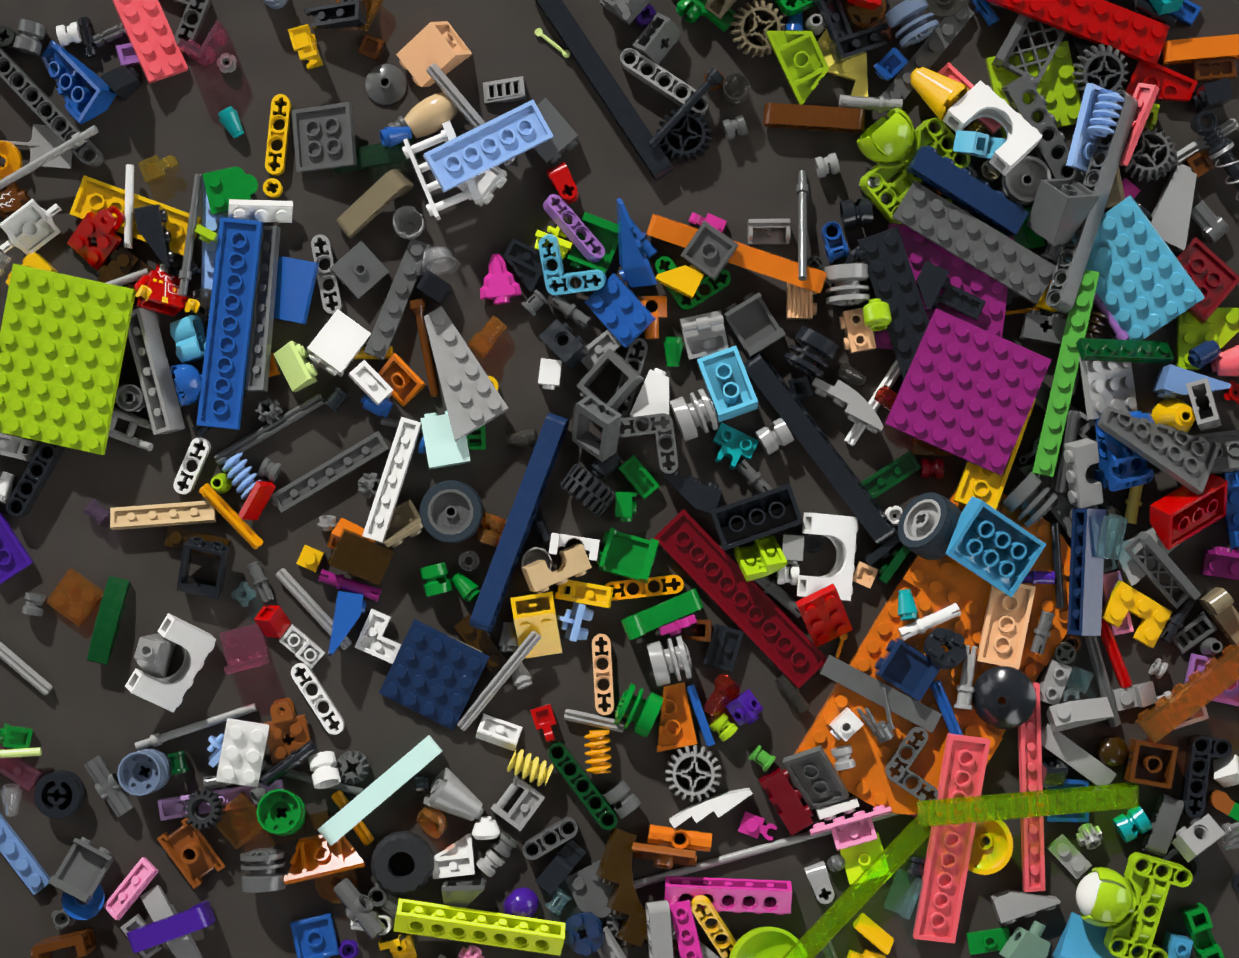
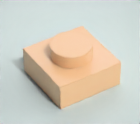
M858 561L852 581L870 589L879 569Z

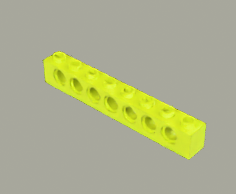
M399 898L393 931L560 956L565 940L566 923Z

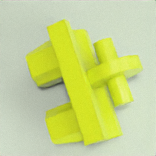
M558 225L556 228L548 226L547 232L553 233L559 241L561 257L564 260L568 251H571L573 243L558 238L559 236L567 238ZM537 230L535 234L536 250L539 251L538 243L540 239L548 233ZM547 239V241L544 243V246H548L549 244L554 245L553 243L549 242V239Z

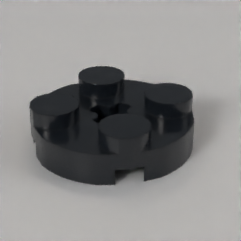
M935 628L926 637L923 644L925 655L927 656L928 654L932 659L930 662L941 669H953L966 656L964 637L949 629ZM941 646H946L948 648V651L944 652V648H942Z

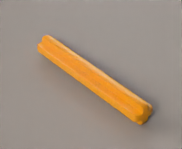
M208 483L200 488L199 492L253 549L256 550L263 544V540Z

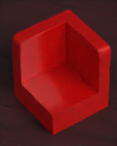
M265 604L254 618V621L266 637L281 638L291 624L282 608L276 605Z

